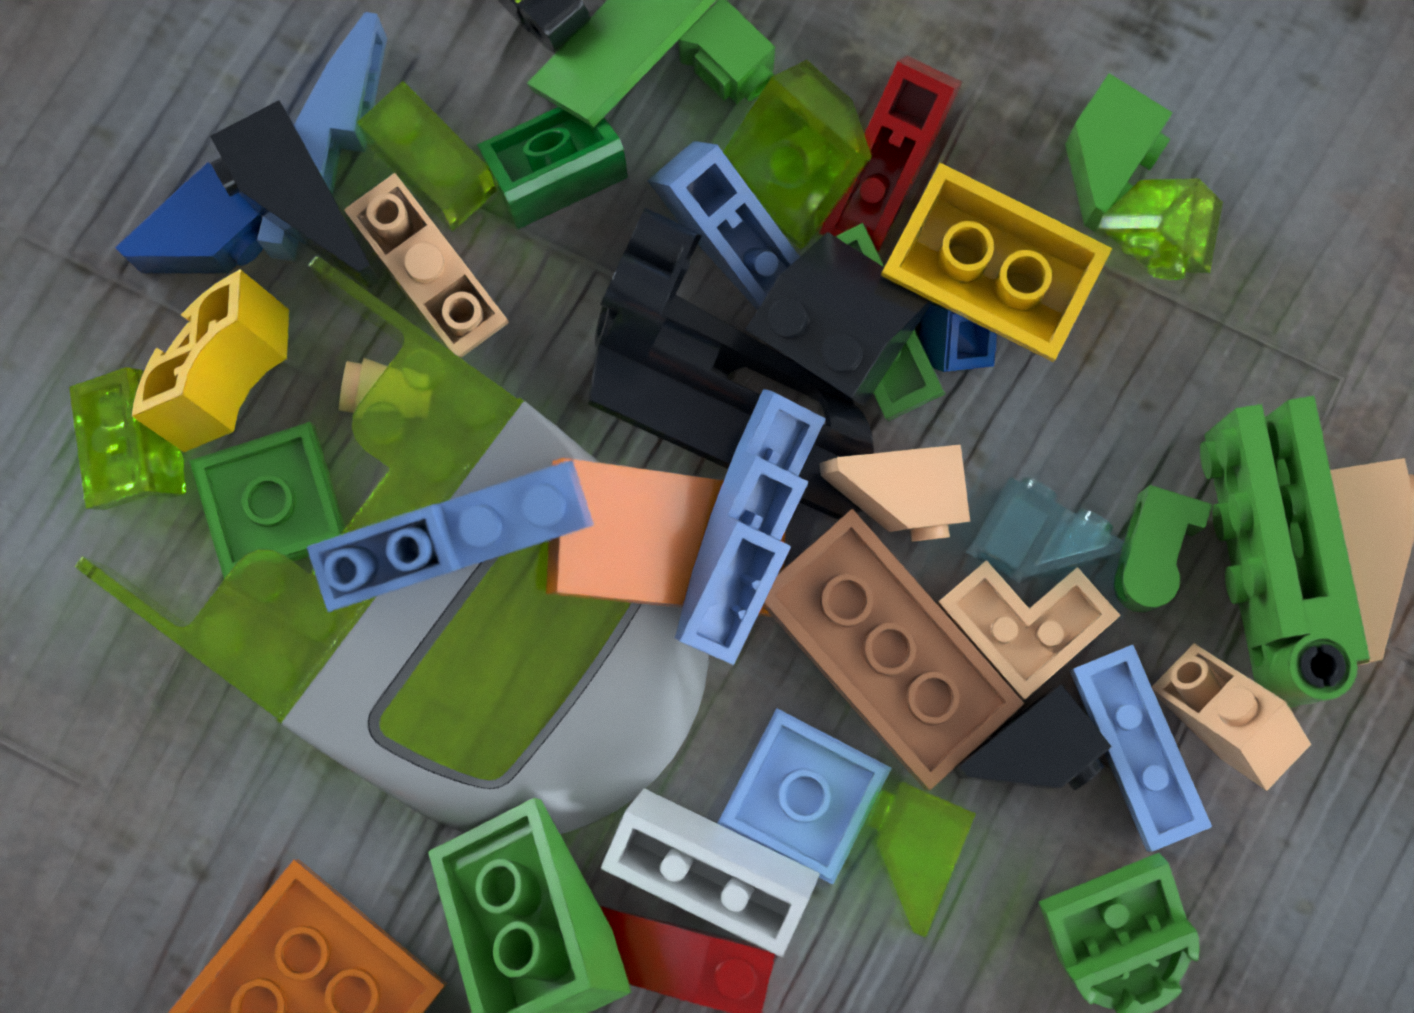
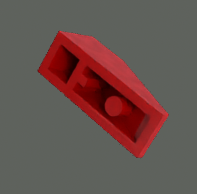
M905 56L897 61L819 234L824 235L829 232L836 237L863 223L879 253L938 136L963 83L962 81L909 56Z
M599 905L613 931L629 985L729 1013H762L776 954L752 942Z

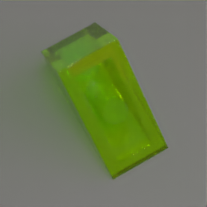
M899 782L896 784L893 793L881 790L867 826L877 830L872 844L906 928L926 938L976 813L907 783Z

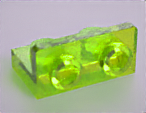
M124 367L69 386L86 509L106 510L148 496L174 498L186 493L183 470L184 459L181 450L132 417L135 395L144 370Z

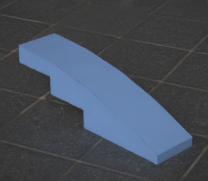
M364 12L327 63L294 125L332 195L341 149L366 152L387 42V36L376 13ZM263 217L257 237L258 243L270 258L295 262L299 240Z
M763 388L736 448L711 512L690 577L675 639L734 665L791 548L790 545L780 540L808 484V481L798 476L826 418L775 392Z

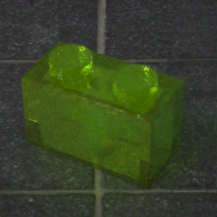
M404 81L399 83L357 121L369 147L452 232L497 192L489 167Z

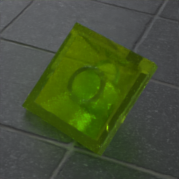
M807 59L772 76L723 150L727 159L781 232L801 250L809 244L872 157L853 100Z

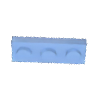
M1134 645L1069 670L1090 720L1112 746L1105 752V755L1146 851L1153 852L1211 828L1210 820Z

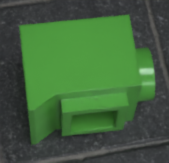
M718 0L678 40L680 62L685 65L694 66V73L723 101L728 97L736 104L743 98H746L749 102L753 101L765 91L774 78L772 71L774 70L775 46L727 0Z

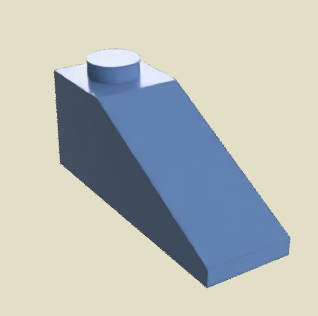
M693 141L647 180L677 221L702 236L698 245L757 310L779 276L800 257L717 144Z

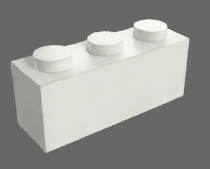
M644 788L625 811L601 866V869L781 957L785 953L820 875L817 871Z

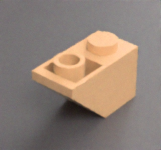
M1195 643L1152 686L1155 696L1221 760L1266 791L1311 745L1286 701Z

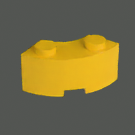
M241 269L214 284L185 309L181 316L189 322L174 339L166 353L156 347L137 388L132 417L183 452L234 432L239 409L251 388L267 371L287 359L289 309Z

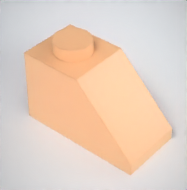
M961 444L837 457L819 463L821 476L888 532L910 530L912 542L949 538V525L970 522Z

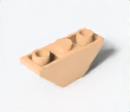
M396 173L389 176L344 209L349 219L390 276L457 360L461 359L509 323L499 307Z

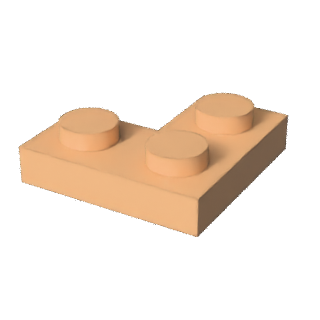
M987 560L937 603L1022 701L1029 697L1121 616L1078 567L1029 608Z

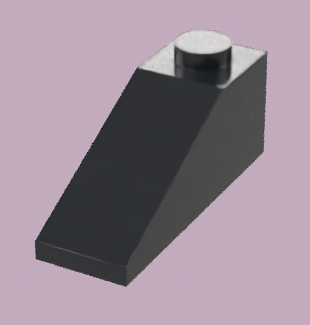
M280 100L210 136L221 156L212 161L211 164L230 197L241 192L254 211L368 288L380 282Z

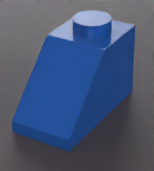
M207 162L115 248L140 273L228 274L237 265L244 266L250 263L262 252L263 248L258 243L257 237L263 217L253 210L240 193L230 197L213 166Z

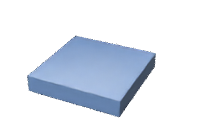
M776 708L717 824L819 872V878L833 885L892 768Z

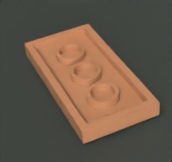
M853 509L847 512L778 573L763 603V607L924 790L930 791L1025 704Z

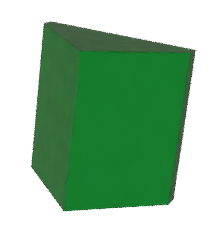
M557 107L477 144L517 230L628 178L623 145L605 117L595 127H592Z

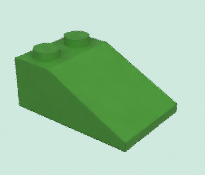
M532 798L428 851L472 1013H589L631 993L613 931L541 799Z

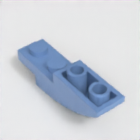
M571 460L307 546V550L329 612L585 529L594 524L574 462Z

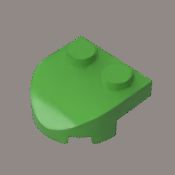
M1159 852L1038 902L1061 966L1081 995L1091 1005L1095 1003L1102 1007L1114 1009L1117 1013L1154 1012L1169 1004L1181 993L1182 988L1179 981L1185 974L1190 961H1198L1200 945L1197 930L1186 918L1169 863Z

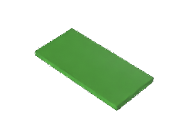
M607 0L591 16L590 21L578 30L527 82V85L534 93L590 126L595 127L716 0Z

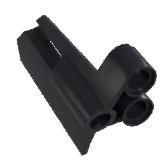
M644 208L600 304L601 309L595 332V347L597 348L588 405L729 469L736 448L761 395L727 379L733 371L747 367L820 402L823 408L826 425L823 424L798 476L808 481L799 502L837 520L841 519L851 509L857 514L862 512V509L821 476L819 463L837 457L874 454L873 436L864 413L854 405L851 397L800 364L676 295L691 264L690 259L702 236L686 226Z

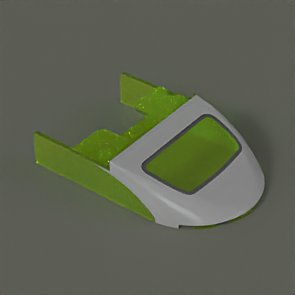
M315 255L308 264L329 293L403 345L358 404L352 417V431L356 441L367 453L390 468V470L340 535L551 467L552 461L560 458L598 462L560 428L523 399L514 397L325 260ZM549 540L329 612L314 570L309 574L286 556L274 550L259 549L246 554L236 563L189 625L111 567L85 556H81L74 565L76 569L276 717V721L306 742L412 810L446 827L462 832H467L532 798L542 800L560 834L592 824L618 811L635 799L643 788L646 789L673 760L693 725L705 690L709 654L675 639L682 608L546 594Z

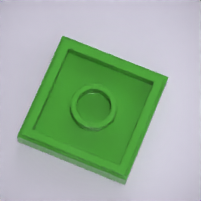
M311 422L189 460L224 580L228 582L309 557L307 546L347 533L315 426Z

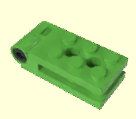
M1315 396L1287 400L1266 417L1264 416L1262 404L1235 408L1204 434L1206 441L1201 442L1200 460L1205 477L1207 479H1214L1218 503L1214 504L1212 508L1213 525L1219 541H1226L1231 566H1227L1225 569L1226 590L1232 604H1239L1254 681L1286 701L1289 708L1335 699L1346 693L1353 685L1357 675V662L1369 659L1370 656Z

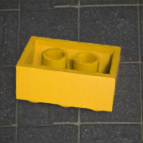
M939 163L888 259L881 276L1054 363L1112 248Z

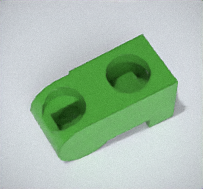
M1149 485L1138 494L1114 577V591L1117 599L1124 607L1133 612L1146 613L1167 604L1175 597L1180 587V574L1176 563L1184 535L1192 537L1206 528L1212 507L1211 503L1153 485Z

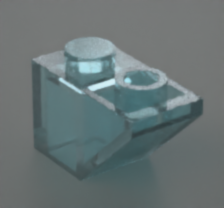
M1010 477L1000 489L965 552L983 563L987 560L997 571L1018 583H1024L1070 571L1077 567L1081 568L1107 561L1119 552L1124 541L1111 534L1113 526L1101 516L1085 509H1079L1077 514L1054 502L1057 494L1046 485L1028 477H1024L1021 482Z

